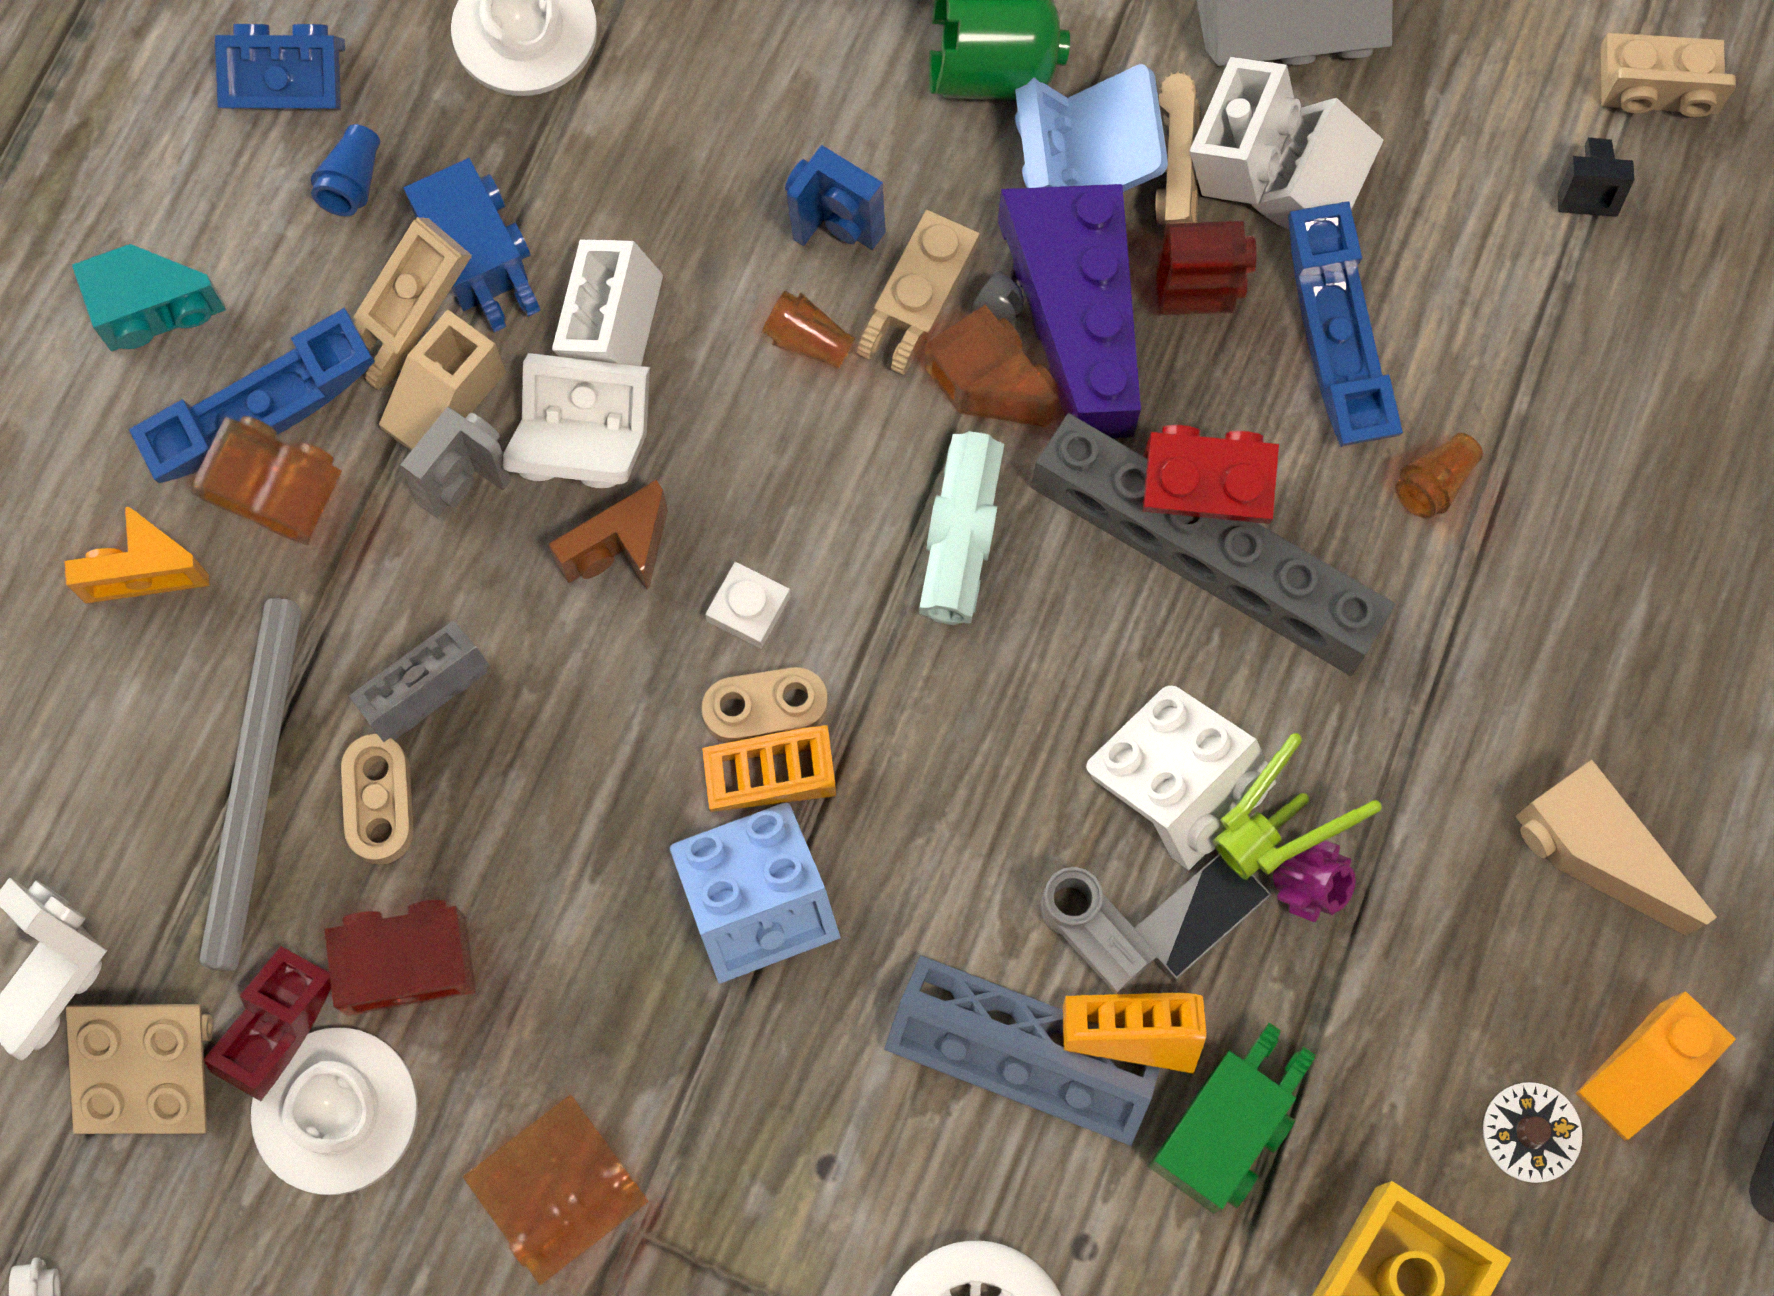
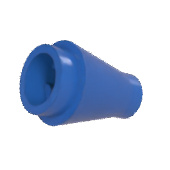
M358 124L348 126L342 139L312 174L311 183L313 189L311 195L313 200L324 210L339 216H352L357 212L358 208L364 207L367 204L376 152L381 143L379 136L373 130Z

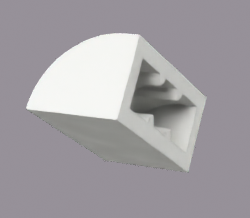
M1337 98L1302 107L1299 124L1293 135L1287 134L1281 148V163L1276 179L1272 183L1267 182L1258 205L1252 204V206L1265 217L1286 229H1289L1288 215L1291 211L1347 201L1350 202L1352 209L1383 143V139Z
M579 241L552 350L559 357L635 366L642 365L663 274L634 241Z

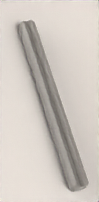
M270 598L264 604L199 958L200 964L211 970L234 971L239 963L301 617V609L297 602L288 599Z

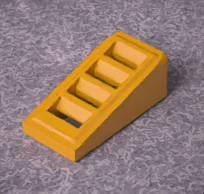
M828 725L800 728L702 748L710 812L836 796ZM811 750L814 776L801 778L798 752ZM786 754L789 781L776 783L773 755ZM760 757L764 786L751 788L748 758ZM735 760L739 791L726 793L723 761Z
M1143 993L1066 996L1063 1003L1064 1051L1194 1073L1206 1040L1203 995L1192 993ZM1088 1021L1098 1023L1099 1029H1088Z

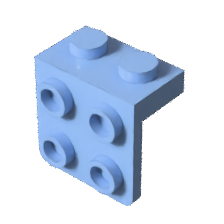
M1143 64L1136 65L1068 98L1048 85L1039 82L1036 78H1033L1027 85L1015 90L1018 108L1015 122L1022 138L1025 160L1022 175L1027 188L1122 184L1124 192L1162 175L1167 169L1168 159L1155 74Z

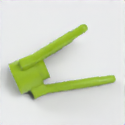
M1293 733L1280 750L1276 752L1238 805L1220 819L1226 829L1212 841L1223 860L1241 878L1246 880L1259 869L1269 875L1284 861L1380 812L1382 804L1377 800L1371 801L1276 849L1275 847L1282 842V838L1277 830L1309 803V796L1306 793L1299 794L1269 819L1259 812H1255L1251 817L1248 814L1300 745L1302 737L1298 733Z

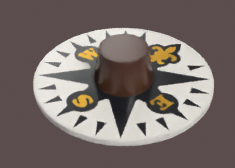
M1528 1082L1510 1086L1492 1100L1483 1121V1137L1489 1155L1501 1170L1521 1181L1541 1183L1560 1177L1575 1163L1582 1146V1127L1576 1110L1565 1096L1549 1086Z

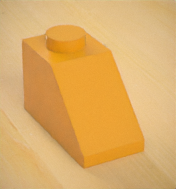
M1684 991L1661 1002L1575 1094L1624 1141L1629 1140L1689 1090L1736 1038L1694 998Z

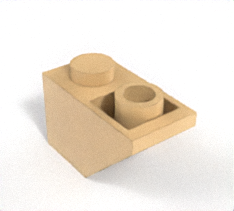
M447 309L407 355L379 423L381 429L412 451L447 407H450L466 418L506 374L496 344Z

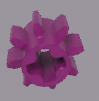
M1325 840L1284 861L1274 870V885L1279 891L1277 899L1290 904L1289 913L1316 922L1321 911L1333 916L1349 903L1354 893L1356 878L1353 869L1350 867L1351 858L1339 854L1340 845Z

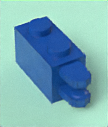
M467 158L403 187L415 218H429L472 255L452 287L463 312L479 305L493 332L499 331L506 327L504 322L506 318L499 303L493 298L511 289H514L515 298L521 310L525 311L528 317L541 310L528 284V278L522 259L531 256L530 251L516 223L505 227L497 211L505 208V204L490 174L480 178L470 158Z

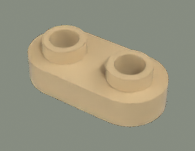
M799 667L721 679L707 690L702 700V716L705 726L714 738L723 743L819 726L824 720L828 709L827 690L821 678L814 672ZM793 689H800L807 694L808 698L803 705L793 707L784 701L786 693ZM729 699H739L745 704L743 712L737 716H727L721 709L723 704Z
M378 734L365 735L355 740L347 748L342 758L344 834L349 847L361 859L372 864H388L403 856L413 839L410 763L405 752L392 738L383 742ZM377 762L388 763L389 769L384 778L376 781L368 778V771L373 764ZM382 823L391 825L392 833L386 841L382 843L372 842L371 833L377 825Z

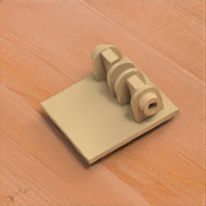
M201 1004L66 1006L73 1134H199L207 1132L203 1041H210L212 1038L213 1019L211 1015H202Z

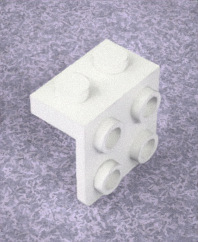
M528 353L523 362L522 420L503 454V469L519 473L520 476L528 480L545 481L554 477L581 480L583 484L594 488H609L616 484L627 482L647 435L650 367Z
M1166 686L1088 760L1086 767L1094 781L1153 822L1171 858L1187 870H1190L1205 854L1215 849L1212 840L1226 829L1220 819L1238 805L1268 763L1257 739L1180 688ZM1275 780L1272 782V784L1269 786V788L1266 790V792L1263 794V796L1260 798V800L1257 802L1254 808L1260 805L1261 802L1265 799L1268 791L1276 784Z
M9 878L0 889V907L24 932L40 941L0 994V1043L10 1055L19 1060H24L33 1049L39 1050L51 1040L59 1026L60 1013L75 993H83L95 981L101 970V958L107 950L81 926L86 918L68 905L69 902L37 880L28 890Z

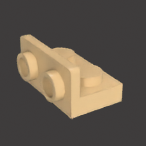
M1607 33L1601 43V107L1622 108L1629 113H1645L1651 110L1676 111L1688 117H1702L1709 114H1719L1736 88V76L1725 74L1724 40Z

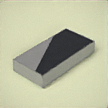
M1218 854L1134 929L1159 955L1155 962L1175 982L1261 906L1271 894L1254 875L1246 880L1241 878Z

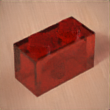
M427 900L409 905L407 907L408 914L382 918V913L379 911L358 912L343 917V926L324 929L334 1008L346 1016L476 993L467 921L464 914L456 906L447 907L445 900Z

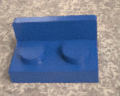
M233 24V35H215L218 108L341 109L339 51H345V39L328 35V25L293 24L292 35H270L269 25Z
M820 145L809 162L802 159L797 163L785 185L793 240L805 246L824 220L828 230L840 240L848 244H855L858 241L873 251L886 233L883 182L823 145Z

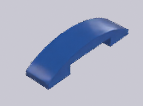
M1350 202L1291 211L1288 215L1290 242L1304 329L1319 389L1337 440L1342 447L1400 436L1403 431L1390 375H1382L1357 267L1362 260V254Z
M343 308L293 336L291 340L296 347L295 349L191 407L182 399L130 428L129 431L154 480L160 484L178 479L240 455L296 425L354 383L375 360L348 311Z

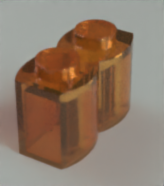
M242 416L239 422L225 417L192 482V493L221 509L250 519L274 533L308 546L340 481L342 471L332 465L334 462L333 456L307 443H300L298 449L285 445L275 439L277 432L271 426L258 419Z

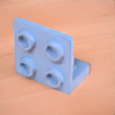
M781 803L681 840L670 846L673 860L719 984L841 938L825 886L789 803Z

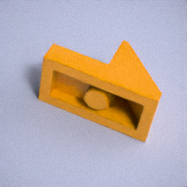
M125 507L128 552L115 548H100L87 552L85 558L65 561L66 585L85 604L210 586L209 574L191 553L130 507Z

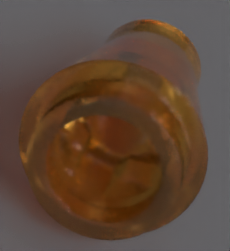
M786 290L772 309L761 332L774 339L772 346L828 363L836 369L840 368L856 340V337L845 332L802 292L796 297Z
M1459 432L1446 443L1404 466L1400 471V480L1395 485L1397 497L1402 505L1412 514L1425 519L1431 518L1435 514L1447 512L1473 468L1482 460L1483 450L1481 446L1470 435Z

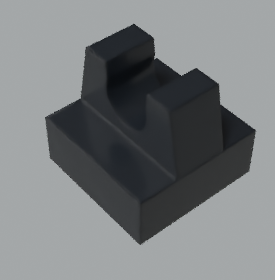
M1588 137L1585 143V157H1572L1557 193L1558 212L1618 217L1635 180L1633 160L1615 159L1612 139Z

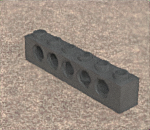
M1069 413L1066 415L1035 463L1031 486L1033 490L1347 675L1352 676L1396 603L1258 523L1143 512L1147 458Z

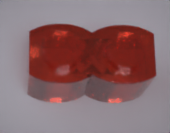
M1244 221L1168 223L1166 225L1163 247L1159 252L1156 266L1159 316L1233 313L1237 299L1246 298L1247 273H1254L1256 269V241L1254 235L1245 236Z

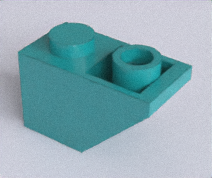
M132 244L72 264L93 328L111 352L121 348L135 349L149 343L154 336L179 327L193 328L207 322L212 315L226 311L221 296L207 274Z

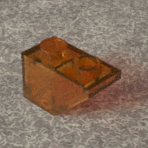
M986 304L926 343L924 368L960 414L1045 427L1054 421L1058 402L1057 395L1059 394L1055 380L1043 365H1032L1021 350L1023 347L1022 341L1012 324L1005 318L997 320Z

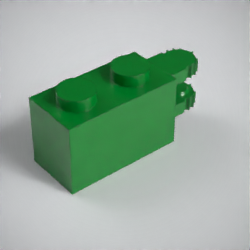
M1271 1023L1265 1026L1243 1060L1231 1051H1228L1220 1058L1147 1166L1213 1214L1223 1210L1227 1202L1236 1209L1240 1206L1259 1177L1250 1167L1262 1149L1265 1147L1274 1153L1288 1135L1296 1121L1286 1114L1296 1099L1292 1093L1316 1056L1303 1046L1299 1052H1295L1284 1068L1285 1072L1277 1084L1259 1072L1257 1068L1263 1059L1271 1054L1279 1042L1278 1036L1281 1030Z

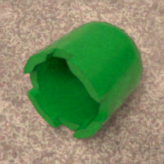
M935 0L932 24L943 25L941 51H929V84L931 94H942L945 98L1017 101L1016 89L1027 85L1033 78L1049 85L1054 76L1056 65L1065 66L1070 50V32L1067 29H1060L1059 13L1052 0Z

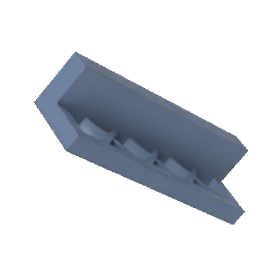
M922 955L919 957L902 996L884 1050L1130 1146H1132L1152 1099L1160 1070L1159 1067L1139 1064L1144 1066L1142 1077L1117 1068L1111 1059L1064 1051L1063 1046L1055 1044L1048 1036L1054 1033L1064 1035L1062 1009ZM924 982L950 991L955 999L944 1001L920 991ZM995 1009L1011 1015L1016 1023L1011 1025L1000 1023L991 1019L986 1011ZM1088 1021V1029H1099V1024Z

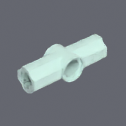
M971 431L965 434H953L951 444H949L941 496L936 495L926 548L930 551L919 607V614L931 618L934 622L950 625L971 623L973 613H975L981 582L979 579L983 560L988 561L995 525L997 506L993 504L1004 450V443L996 441L988 434Z

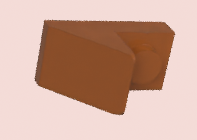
M655 480L549 543L555 562L568 583L580 576L583 579H589L601 574L613 564L614 556L622 552L646 589L649 588L668 512L662 487Z

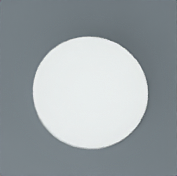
M458 0L452 16L451 36L461 65L477 82L499 93L513 96H530L549 92L564 85L583 69L595 47L597 20L591 0Z
M327 1028L308 1033L286 1069L263 1100L260 1102L253 1097L251 1106L252 1133L264 1162L286 1183L303 1191L319 1195L353 1193L383 1178L405 1154L413 1138L418 1117L417 1090L413 1077L403 1059L379 1038L350 1028Z

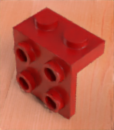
M1167 425L1162 428V433L1151 432L1143 457L1147 458L1143 512L1270 524L1274 513L1279 444L1264 443L1263 435L1249 431L1227 432L1225 439L1201 437L1200 429L1186 425Z

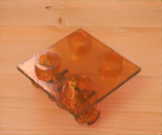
M571 1094L462 1176L510 1243L509 1248L524 1268H528L540 1286L649 1202Z

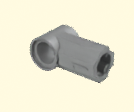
M1078 867L1063 868L1054 873L1049 879L1040 903L1041 917L1047 927L1055 933L1061 934L1114 994H1117L1157 959L1159 955L1102 893V887L1097 878L1089 871ZM1063 888L1078 889L1088 901L1087 912L1080 916L1065 915L1055 905L1054 894Z

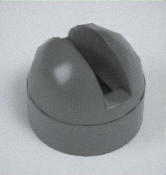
M998 271L982 288L972 305L971 311L994 325H1008L1015 319V315H1018L1023 310L1022 290L1013 280Z

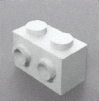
M1230 57L1189 151L1202 196L1258 205L1267 182L1272 183L1276 179L1281 163V148L1287 134L1293 135L1295 133L1301 114V104L1299 99L1294 98L1287 65Z

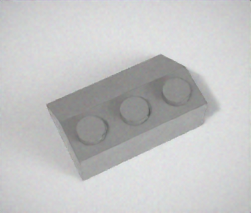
M1196 0L1205 49L1218 66L1223 65L1224 69L1230 57L1256 61L1280 59L1284 64L1302 65L1314 62L1316 55L1338 52V55L1344 58H1363L1372 55L1373 48L1392 46L1393 0Z

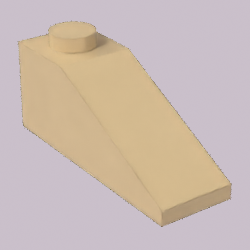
M1593 760L1587 762L1535 799L1515 816L1522 824L1520 831L1524 841L1537 856L1543 859L1548 858L1553 866L1560 871L1687 936L1717 918Z

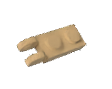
M1177 72L1176 74L1171 73L1169 77H1165V81L1161 82L1162 87L1159 88L1161 93L1159 94L1160 111L1164 114L1163 123L1169 135H1164L1168 166L1165 170L1167 172L1166 189H1157L1156 220L1158 225L1167 226L1172 247H1190L1196 244L1199 183L1189 151L1200 128L1201 117L1199 112L1201 110L1199 100L1196 99L1195 95L1196 87L1194 80H1191V76H1187L1185 72L1183 74Z
M926 210L874 307V314L861 336L857 354L870 360L879 350L889 326H893L906 333L893 353L891 370L904 375L911 366L923 341H929L978 247L980 233Z
M417 217L416 220H413L353 316L356 319L354 324L369 351L374 347L378 339L383 342L382 347L374 358L375 362L365 373L366 381L378 390L380 388L383 389L386 385L388 386L394 377L397 376V372L404 365L406 354H409L472 257L467 250L429 218Z

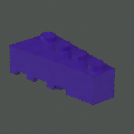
M1123 185L1001 189L998 224L1004 240H1007L1013 257V267L1019 285L1024 289L1032 313V323L1038 340H1041L1050 365L1049 372L1065 417L1069 413L1111 438L1134 437L1141 412Z

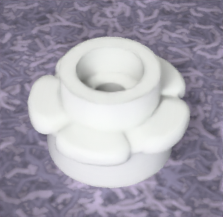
M38 1257L33 1258L31 1264L13 1266L9 1278V1296H61V1281L58 1269H47L44 1260Z

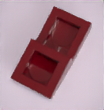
M280 946L240 994L245 1010L203 1059L209 1072L261 1102L286 1069L316 1021L335 982L333 975Z

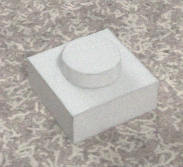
M734 562L705 614L706 620L762 649L791 597L790 589Z

